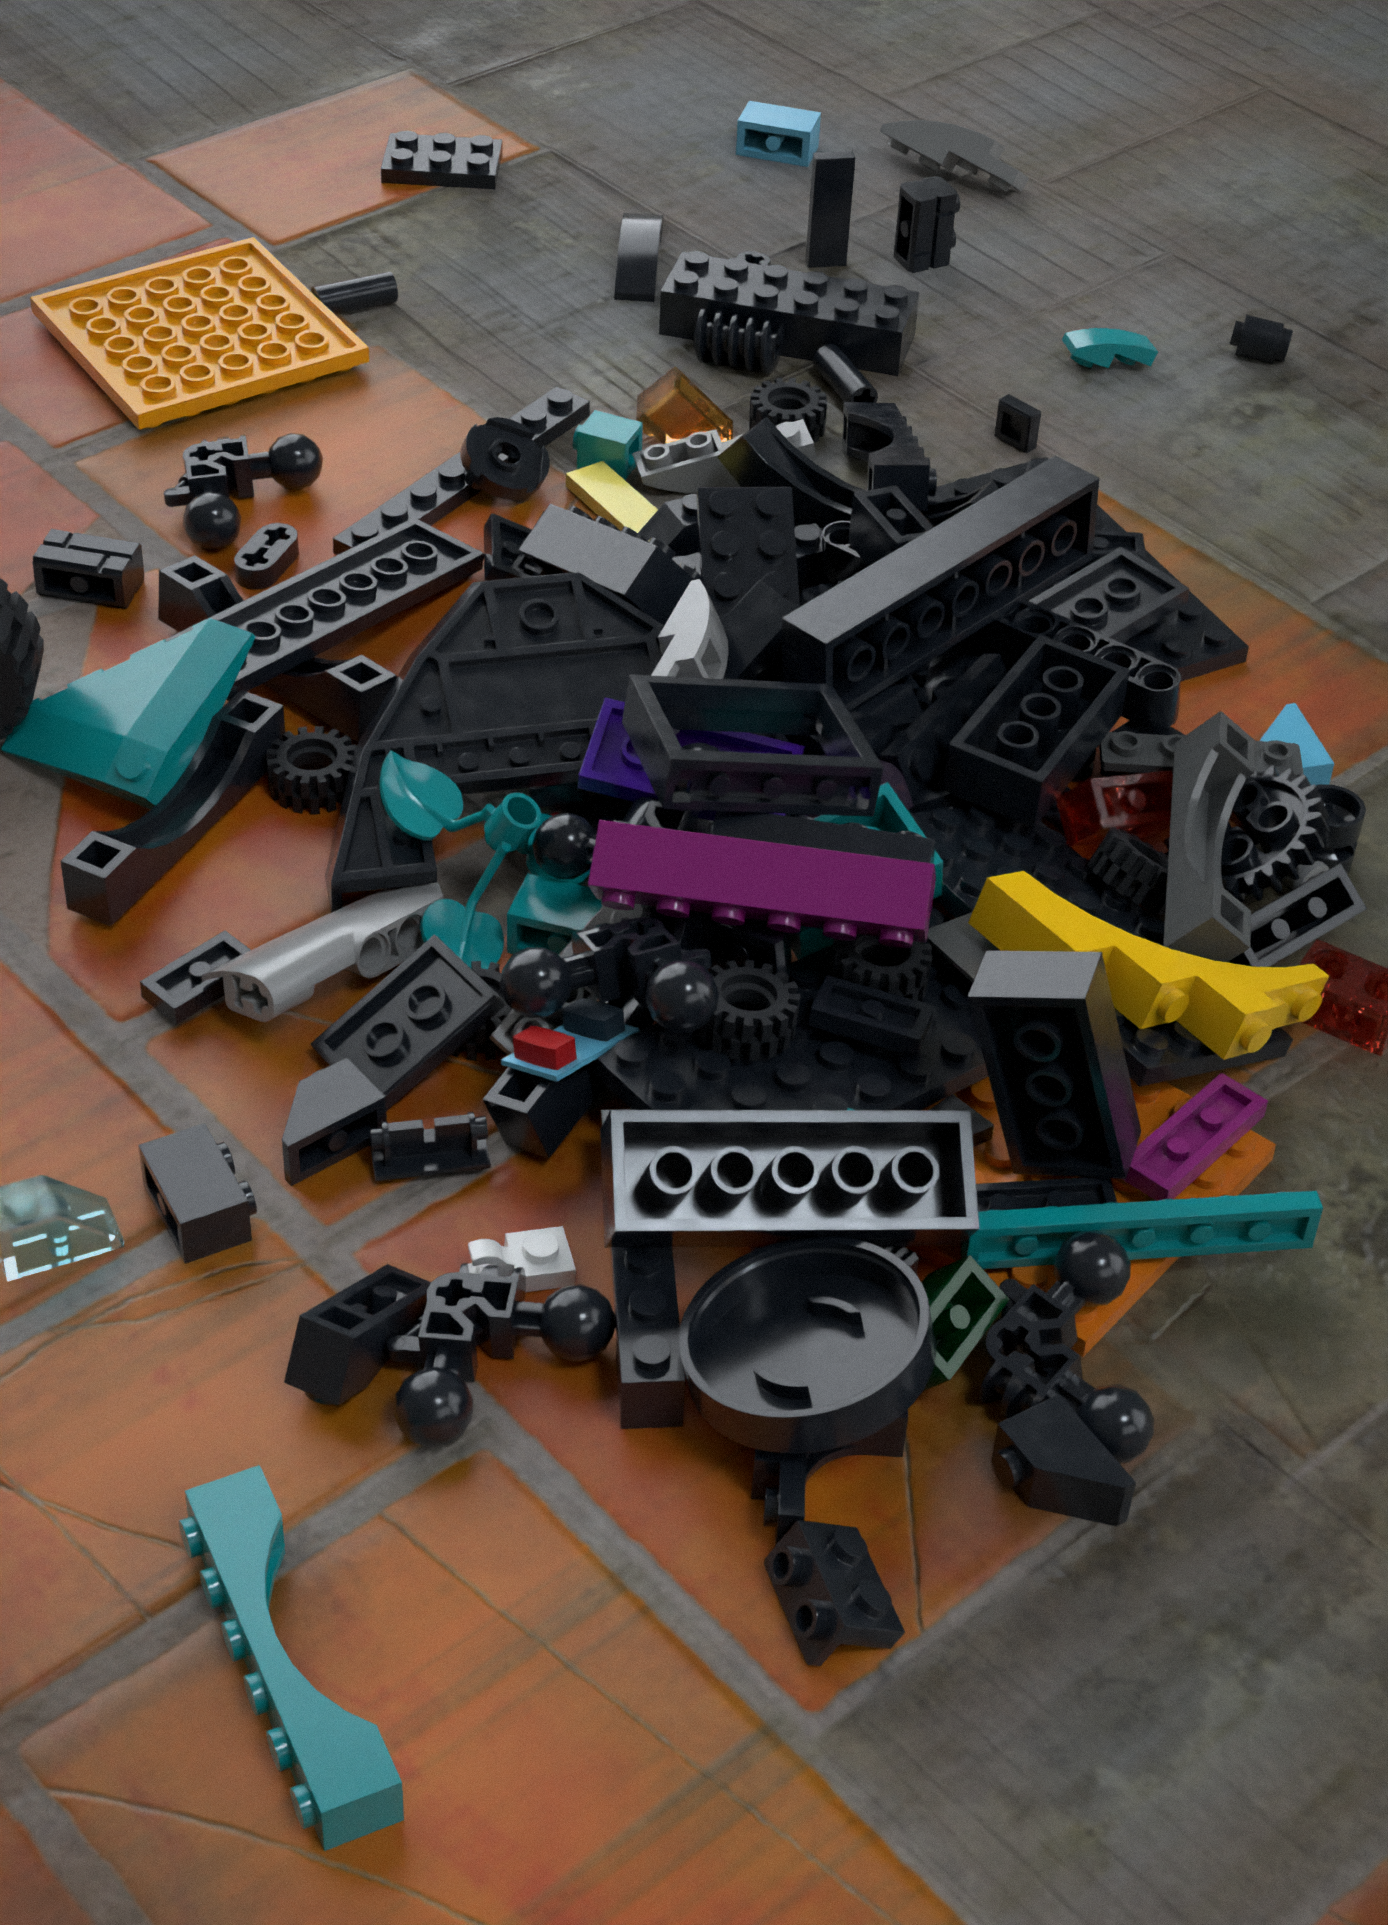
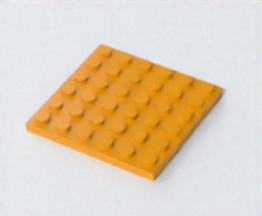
M254 237L30 297L32 313L139 430L155 428L164 422L184 416H195L200 414L201 411L221 405H233L242 399L259 394L273 393L279 388L299 382H311L316 377L337 371H348L354 366L369 362V347Z

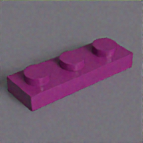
M1220 1073L1136 1147L1127 1178L1122 1180L1155 1201L1174 1199L1265 1116L1268 1100L1225 1074Z

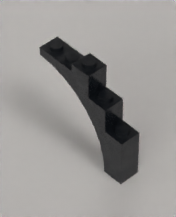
M765 417L717 456L740 487H792L794 528L799 525L816 523L823 530L832 522L850 521L853 494L867 491L846 483L815 464L792 445L768 417ZM991 481L968 494L942 500H928V511L920 512L933 527H936L999 488L994 481Z

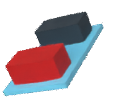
M580 998L562 1008L564 1024L558 1028L550 1030L543 1027L530 1026L512 1036L514 1052L501 1059V1065L557 1082L597 1059L619 1041L638 1032L639 1028L625 1025L623 1009Z

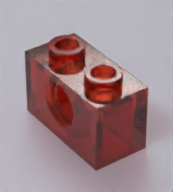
M1171 770L1092 778L1059 796L1056 802L1068 847L1101 843L1112 827L1124 829L1130 835L1132 833L1140 839L1149 838L1170 827L1173 785Z

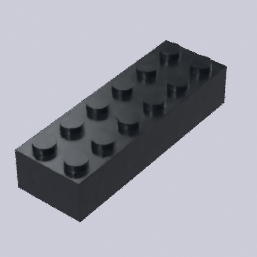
M700 251L682 252L661 289L659 334L693 340L698 314L701 308H705L709 322H712L717 311H722L723 322L728 325L733 314H738L739 325L743 328L749 317H754L756 330L759 331L766 319L771 322L772 333H777L780 325L783 323L784 338L780 356L813 361L815 353L822 346L834 344L840 348L857 369L898 376L915 336L919 292L907 290L899 285L881 286L869 284L858 278L846 280L828 277L826 274L817 271L805 273L788 270L781 265L764 266L752 264L741 258L723 259L711 257Z
M610 1110L600 1129L604 1248L764 1247L784 1240L813 1236L851 1238L877 1246L961 1245L979 1230L970 1111Z

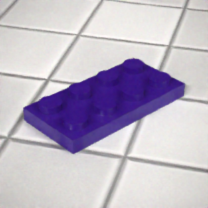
M605 697L579 772L577 788L632 802L641 797L658 799L622 724L625 702ZM680 730L679 733L675 734L681 747L691 743H707L724 752L803 755L805 747L746 732ZM701 810L698 818L714 821L716 811ZM771 813L786 816L785 813Z

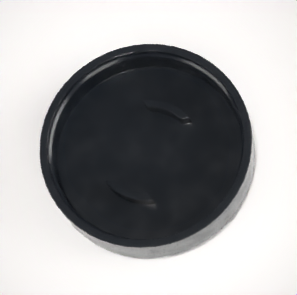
M813 1236L784 1240L753 1250L727 1264L704 1283L689 1303L682 1318L678 1339L679 1352L691 1398L702 1417L715 1430L737 1443L776 1453L797 1454L831 1450L857 1442L880 1431L900 1417L917 1400L930 1379L936 1359V1340L928 1297L916 1273L902 1259L877 1245L861 1240L835 1236Z

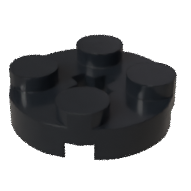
M489 418L485 424L479 426L475 424L471 427L462 443L460 457L465 469L464 479L470 487L476 490H484L493 496L512 500L516 503H525L540 488L549 472L550 460L548 452L544 445L540 451L538 445L532 440L535 434L523 424L507 418ZM500 453L507 455L508 462L512 464L502 461L498 457Z

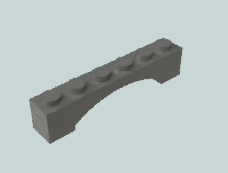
M1222 711L1175 742L1163 946L1214 961L1228 962L1250 948L1251 910L1224 889L1221 876V855L1226 827L1235 801L1246 779L1255 773V740Z

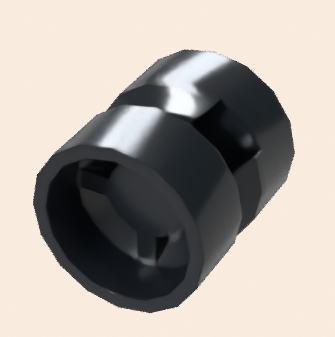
M1320 784L1316 787L1330 816L1325 819L1330 831L1320 836L1325 845L1324 849L1309 852L1314 862L1321 861L1329 869L1341 863L1348 874L1355 856L1357 840L1362 829L1366 807L1364 801L1347 788Z

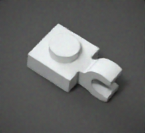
M563 1226L505 1233L504 1246L491 1239H478L468 1243V1250L472 1263L468 1264L469 1273L480 1274L483 1268L489 1264L498 1265L499 1275L511 1276L514 1269L523 1267L526 1275L525 1292L575 1285L576 1268Z

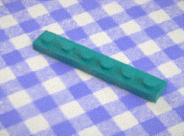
M1317 1191L1126 1203L1109 1202L1062 1207L1048 1206L1044 1208L988 1210L978 1212L979 1230L961 1245L960 1253L962 1258L971 1255L982 1269L1054 1265L1055 1258L1065 1240L1077 1232L1098 1230L1114 1236L1126 1250L1129 1260L1305 1249L1313 1247L1323 1206Z

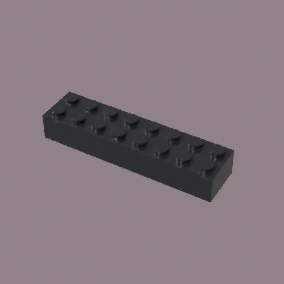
M1054 456L782 617V682L831 684L846 709L850 711L1093 559L1099 478ZM806 714L817 721L816 714Z

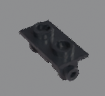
M467 1112L466 1115L434 1118V1128L424 1129L422 1119L393 1123L381 1122V1128L370 1129L369 1135L375 1181L491 1168L486 1139H488L486 1116L475 1117L474 1112Z

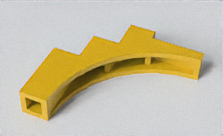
M1025 871L987 877L968 921L974 929L1000 951L1102 952L1114 1008L1139 1029L1177 1021L1223 1060L1247 1053H1254L1265 1045L1273 1029L1297 1022H1304L1311 1018L1321 1005L1322 996L1320 994L1329 978V975L1314 963L1292 967H1256L1214 961L1170 949L1132 935L1092 916L1052 892Z

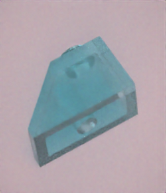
M45 1175L0 1186V1262L7 1281L124 1247V1239L109 1202L105 1197Z

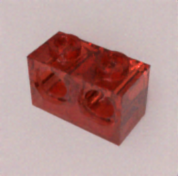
M1316 939L1299 965L1314 963L1328 974L1329 978L1320 994L1322 996L1320 1007L1311 1018L1301 1023L1378 1056H1382L1388 1047V968Z

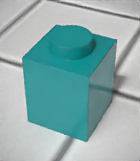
M594 410L583 425L577 426L573 436L572 446L577 451V469L604 461L619 476L626 480L636 467L632 453L642 450L643 422Z

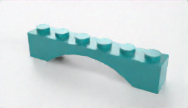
M258 1465L185 1490L188 1518L178 1522L185 1549L190 1558L200 1555L206 1569L199 1571L203 1591L210 1608L215 1609L222 1606L227 1621L221 1623V1629L232 1661L235 1662L244 1658L250 1674L243 1676V1681L251 1708L256 1716L267 1713L273 1729L266 1731L273 1761L279 1772L290 1768L296 1786L290 1788V1795L301 1827L306 1829L314 1826L322 1847L326 1851L403 1821L402 1781L377 1725L345 1711L317 1691L292 1664L275 1634L269 1614L274 1580L285 1555L282 1513L261 1466Z

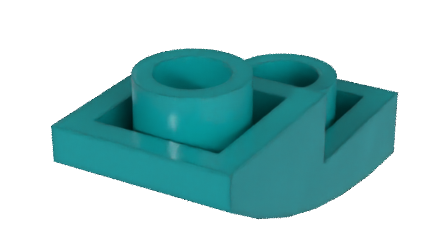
M1080 329L1066 332L1062 338L1063 343L1071 353L1070 358L1078 364L1090 368L1094 363L1109 368L1114 357L1132 366L1135 365L1136 361L1151 366L1158 354L1157 349L1147 336L1120 329Z

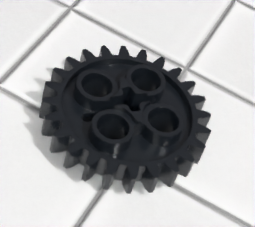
M1270 766L1263 776H1259L1255 769V773L1246 779L1239 792L1229 820L1235 823L1236 826L1231 827L1228 821L1224 835L1221 855V876L1224 889L1241 903L1244 901L1246 894L1250 893L1253 894L1257 901L1262 900L1263 889L1269 886L1276 892L1282 891L1280 880L1284 877L1298 880L1300 876L1296 867L1298 865L1314 864L1309 851L1324 849L1325 845L1320 836L1329 833L1330 829L1325 819L1330 816L1315 784L1311 785L1304 774L1296 778L1293 770L1288 768L1279 775L1275 766ZM1170 837L1164 839V844L1168 849V852L1165 853L1167 856H1169ZM1260 844L1264 853L1257 849L1255 845Z

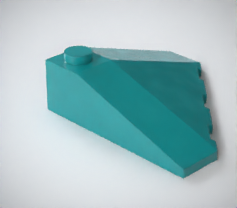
M208 618L193 625V630L169 641L163 639L131 654L130 659L105 671L102 668L67 684L68 688L43 700L40 697L34 699L29 706L27 716L6 737L1 750L19 759L145 808L152 809L172 789L190 764L204 738L212 717L223 707L256 636L251 632Z

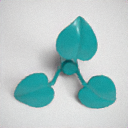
M392 750L385 757L380 773V794L384 808L396 826L418 839L432 840L440 833L442 828L449 832H456L485 820V840L496 851L468 898L465 907L452 899H440L428 906L420 921V931L424 943L433 935H436L470 968L471 961H481L482 969H488L490 962H498L504 948V933L501 924L492 915L477 912L475 909L508 852L517 850L520 854H527V867L533 875L580 885L589 876L590 869L574 879H557L543 871L536 863L532 847L534 834L543 821L552 815L541 813L537 803L529 796L522 793H511L503 799L497 808L492 804H486L481 811L457 820L463 811V799L459 788L449 777L426 764L405 759Z

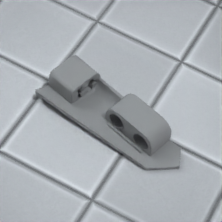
M437 882L382 889L202 974V982L212 978L223 977L225 1001L228 1008L257 1021L267 1022L309 1000L314 993L315 984L343 969L366 978H373L403 963L424 944L420 931V921L430 904L444 899L440 885Z

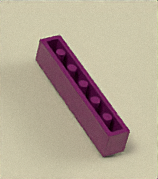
M599 820L588 886L594 896L601 899L603 906L617 910L630 911L634 910L635 904L656 906L657 913L675 918H687L690 911L712 914L711 919L713 921L727 925H744L745 919L767 921L766 926L779 932L798 933L801 926L823 929L822 934L824 936L837 940L851 941L856 939L857 934L878 936V942L886 946L911 948L913 941L923 943L927 941L936 873L933 863Z

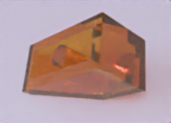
M676 366L637 396L636 420L643 422V432L650 437L655 436L662 444L686 438L696 432H707L717 429L722 442L733 439V420Z

